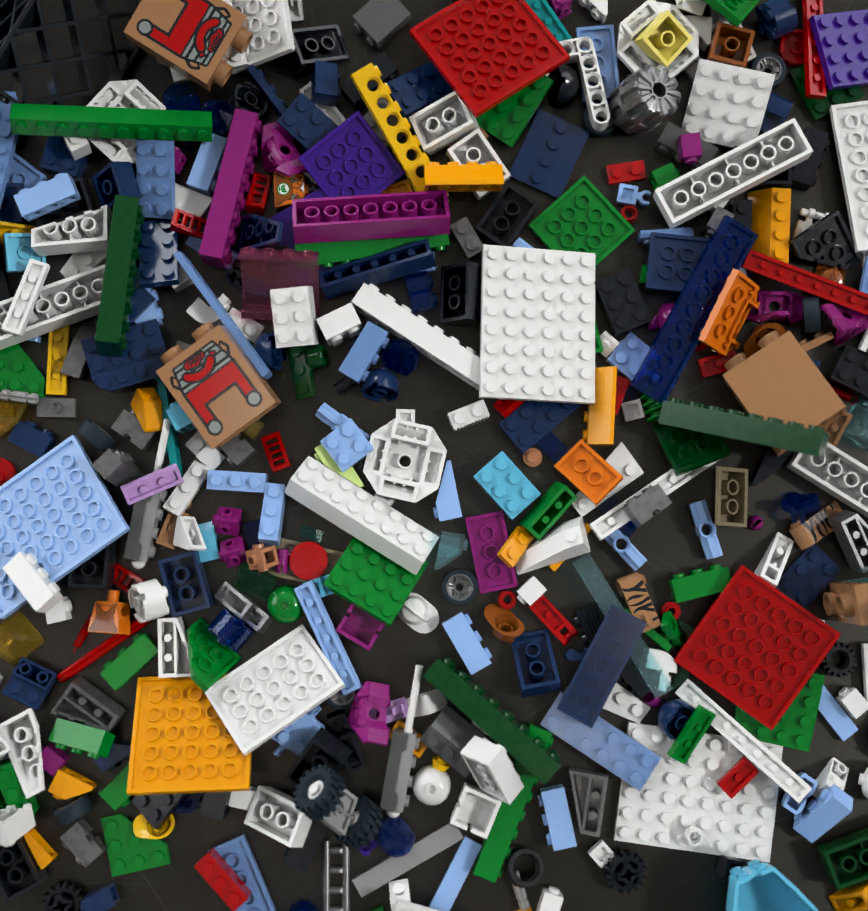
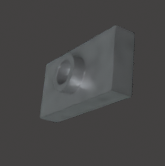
M39 398L37 417L77 418V399Z

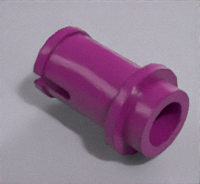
M277 548L279 564L276 565L275 572L280 573L282 565V573H287L288 556H290V553H288L289 549Z

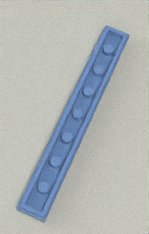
M181 251L176 252L174 256L260 375L268 380L273 376L272 372L188 257Z

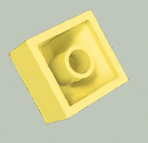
M667 10L659 13L634 42L648 57L664 67H668L693 40V37L672 13Z

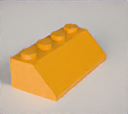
M471 161L467 162L466 165H459V162H448L447 165H439V162H429L428 165H424V191H501L504 185L502 164H497L496 161H488L486 164H478V162Z
M768 188L748 192L747 200H752L751 250L789 264L791 189Z
M617 366L595 368V403L593 405L587 404V411H584L583 414L586 430H583L582 440L589 446L609 447L614 443Z

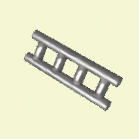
M324 839L322 840L323 911H350V848L343 843L342 846H330V840ZM330 854H342V866H330ZM330 874H342V886H330ZM330 894H342V906H330Z

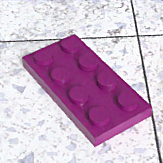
M503 510L465 518L480 594L517 587L515 568H509L497 556V553L508 539Z

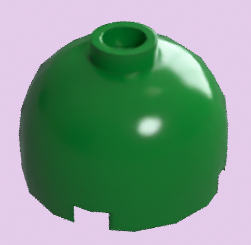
M284 585L272 591L268 598L267 607L269 614L274 620L289 624L296 622L303 616L304 610L294 591L296 587Z

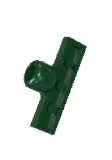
M317 344L310 347L307 345L286 347L296 400L317 396L312 373L314 369L324 367L329 362L325 346Z

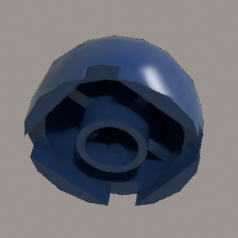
M274 332L260 335L256 339L253 348L269 370L282 369L283 366L280 365L282 361L286 360V348H276Z
M379 367L370 371L365 382L362 381L361 393L363 392V397L371 401L382 402L380 398H388V402L399 397V382L392 372L386 368Z
M672 699L667 701L658 711L657 721L659 728L670 739L676 740L695 711V708L684 700Z

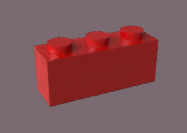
M214 847L194 865V868L232 911L240 907L252 893Z

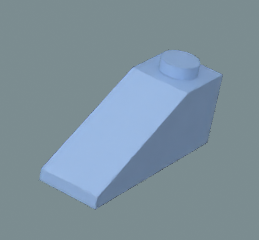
M451 460L446 462L436 499V507H433L435 519L439 518V522L462 517Z

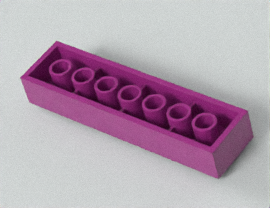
M235 108L198 253L205 265L226 269L227 264H231L233 254L230 251L232 246L236 245L237 235H235L236 228H240L242 218L239 216L241 210L245 209L246 199H244L245 192H249L250 181L248 180L250 174L253 175L255 164L253 161L254 157L258 156L259 146L257 145L259 139L261 140L262 121H260L258 113Z
M447 190L292 200L295 244L450 234V211Z

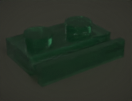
M243 561L236 575L233 587L268 602L278 577L266 571L249 570L248 563Z

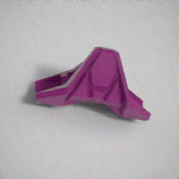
M276 122L263 125L261 150L265 171L267 173L278 172L287 177L304 172L308 173L298 160L301 154H299L293 142L294 138ZM280 147H286L287 155L280 151Z
M787 290L757 291V301L760 302L759 308H751L746 320L758 324L770 321L771 319L773 321L789 320L790 324L804 319V296ZM777 302L779 310L772 312L769 309V304Z
M831 303L823 304L820 307L826 313L827 319H832V324L837 329L833 339L834 345H842L868 328V316L843 306H835ZM843 314L849 315L850 319L846 318Z
M365 681L354 697L348 716V723L362 743L378 744L384 747L388 745L390 728L386 725V709L391 706L389 685ZM370 709L377 711L376 720L370 717Z

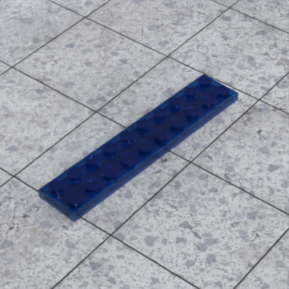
M723 216L630 384L631 387L660 404L663 403V400L667 401L699 343L698 338L701 330L704 328L709 314L713 310L718 296L726 284L728 276L733 268L740 269L758 234L730 216Z

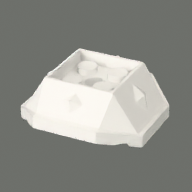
M647 0L620 23L616 55L632 73L648 65H655L658 70L662 68L669 70L668 76L674 78L698 58L699 32L674 4ZM669 10L693 37V40L668 67H664L648 57L634 41L659 13Z
M137 79L109 81L87 104L89 107L166 110V107ZM86 137L111 161L136 164V139Z
M394 418L371 434L370 444L374 450L366 456L363 472L377 495L416 503L439 489L447 450L433 427ZM402 457L410 458L411 463L409 466L403 467L400 465Z

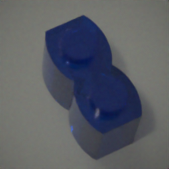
M427 270L406 275L405 282L413 315L435 310V304H438L436 293H432L431 286H434L432 275H428Z

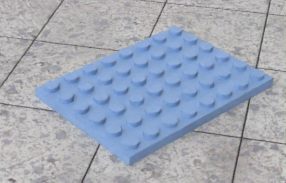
M71 435L0 486V619L7 618L28 603L27 599L3 570V567L18 552L33 554L38 560L37 564L48 572V578L51 582L56 583L130 530L75 435Z

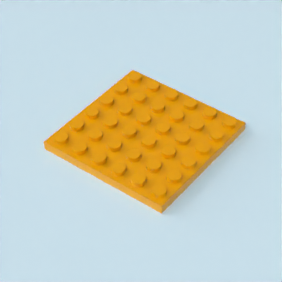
M138 677L126 793L128 795L250 791L252 752L244 756L204 691L191 677Z

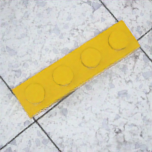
M70 325L49 332L46 395L67 396L68 376L60 372L69 351Z

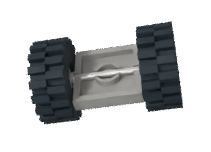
M321 764L318 765V768L314 766L311 768V772L307 770L305 772L306 776L304 778L301 776L299 779L301 781L300 784L295 786L297 791L293 792L295 808L313 821L318 819L328 826L332 833H334L333 836L352 850L357 848L359 850L362 849V845L364 847L369 845L368 841L372 842L375 839L373 837L374 834L378 835V827L382 826L380 820L383 819V815L379 806L364 795H353L343 784L345 783L344 779L327 765L323 766Z

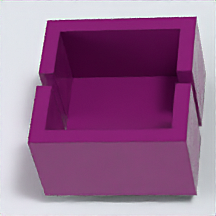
M351 604L347 611L350 616L346 614L343 617L336 631L369 651L379 635L376 631L381 632L385 624Z

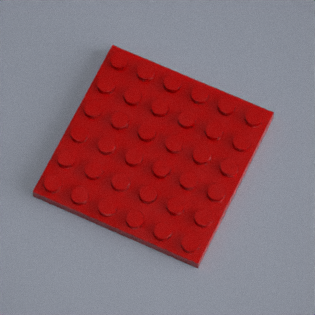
M458 0L409 29L411 37L475 118L570 59L567 51L525 0Z
M740 565L674 657V661L770 730H773L841 634L745 566Z

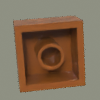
M718 21L713 31L706 60L746 68L755 31Z

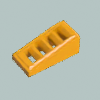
M34 827L23 835L41 870L58 856L57 852Z

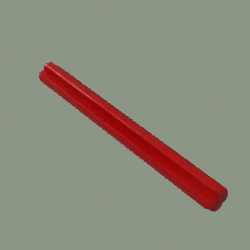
M134 620L130 623V635L114 634L58 673L57 679L61 683L67 681L153 620L144 623Z

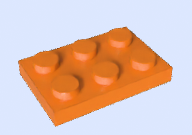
M582 439L554 465L557 471L596 506L624 479L619 472Z

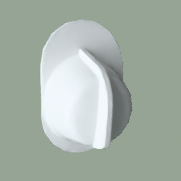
M410 593L398 612V616L419 633L426 634L432 632L439 623V614L436 608L417 593Z

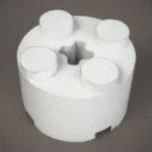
M157 579L131 585L132 588H129V604L131 608L135 607L137 613L133 615L139 623L148 622L170 613L166 597H168L166 586H161Z

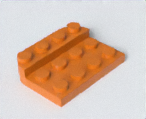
M732 269L698 338L699 341L710 347L711 351L725 356L732 349L737 350L740 343L736 341V338L751 308L758 309L760 302L757 301V291L760 290V287L740 270Z

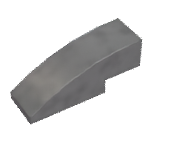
M82 322L69 348L60 373L75 379H83L88 363L80 340L95 336L97 326Z
M227 581L224 582L214 595L241 620H244L259 633L264 634L274 621L267 611Z

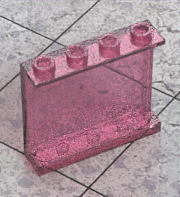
M250 246L240 249L238 260L241 262L243 296L241 318L273 320L270 290L300 286H313L316 319L319 318V252H313L312 250L294 251L293 249L274 250L273 248L257 249Z

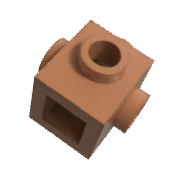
M264 543L252 545L253 549L245 551L249 570L265 572L270 570L269 567L279 564L275 545L264 546Z

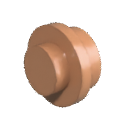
M530 448L523 454V461L529 467H536L542 461V454L538 449Z

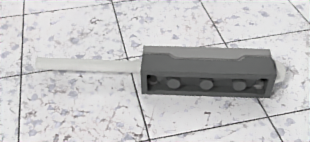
M164 419L153 472L162 469L171 426V420ZM167 490L134 503L124 558L131 559V564L136 569L143 568L146 562L151 561L155 557L156 547H154V543L160 533L158 523L163 517L164 510L161 508L162 503L166 500Z
M416 665L405 727L404 729L394 727L380 804V809H385L386 814L390 818L398 817L400 813H403L404 806L408 807L410 795L407 794L408 787L412 788L413 776L410 775L411 768L415 769L417 757L413 756L414 749H418L420 737H416L417 731H413L412 727L424 667L422 665Z

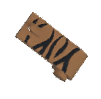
M835 500L809 519L802 522L799 519L791 523L789 532L801 550L807 549L832 532L833 528L829 518L840 513L842 509Z
M636 571L616 579L617 590L621 597L625 598L631 614L647 622L642 633L661 626L645 585L647 583L644 575Z

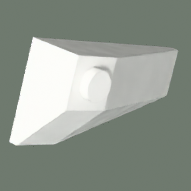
M580 516L561 523L540 540L528 546L515 564L517 574L520 575L591 552L583 517Z
M29 708L0 724V734L12 749L8 754L26 799L45 790L40 729L33 709Z

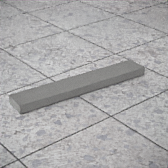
M449 822L352 878V881L362 898L464 839V836L459 827Z

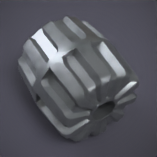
M648 65L630 74L612 91L608 107L613 118L612 122L616 127H620L624 130V133L632 134L636 132L639 135L657 127L676 111L677 103L681 99V93L676 90L678 86L676 78L668 76L669 70L666 68L658 70L655 65Z

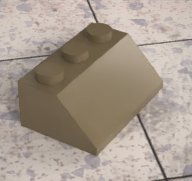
M716 466L715 526L747 527L748 469Z

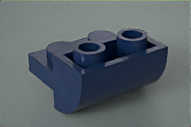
M771 92L760 131L766 133L783 124L790 113L793 101Z
M22 657L11 673L12 677L3 689L2 695L38 712L46 697L51 694L57 681V674Z

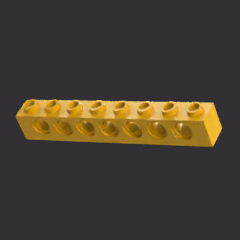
M371 62L351 74L350 78L398 163L404 170L414 191H424V176L422 178L418 177L416 169L418 167L424 168V165H428L430 160L425 152H421L419 148L421 144L417 136H412L408 120L402 118L398 102L392 100L390 96L392 92L388 84H383L377 65L373 66ZM369 81H374L377 84L376 91L368 89L367 83ZM379 98L386 100L387 106L385 109L378 107L377 100ZM388 116L396 118L395 126H390L387 123ZM398 133H403L406 136L405 143L401 144L397 141ZM408 150H413L416 154L413 161L408 160L406 156Z

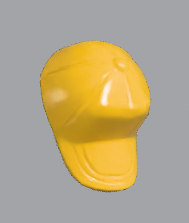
M142 813L133 822L134 835L142 839L165 838L172 833L175 827L173 814L168 817L160 829H154Z

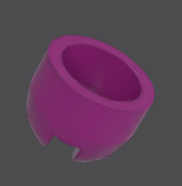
M752 515L747 519V527L750 530L756 531L762 528L763 519L760 516ZM759 519L760 522L755 527H753L752 524H754Z
M652 690L644 697V702L649 707L656 708L659 706L661 698L656 691Z

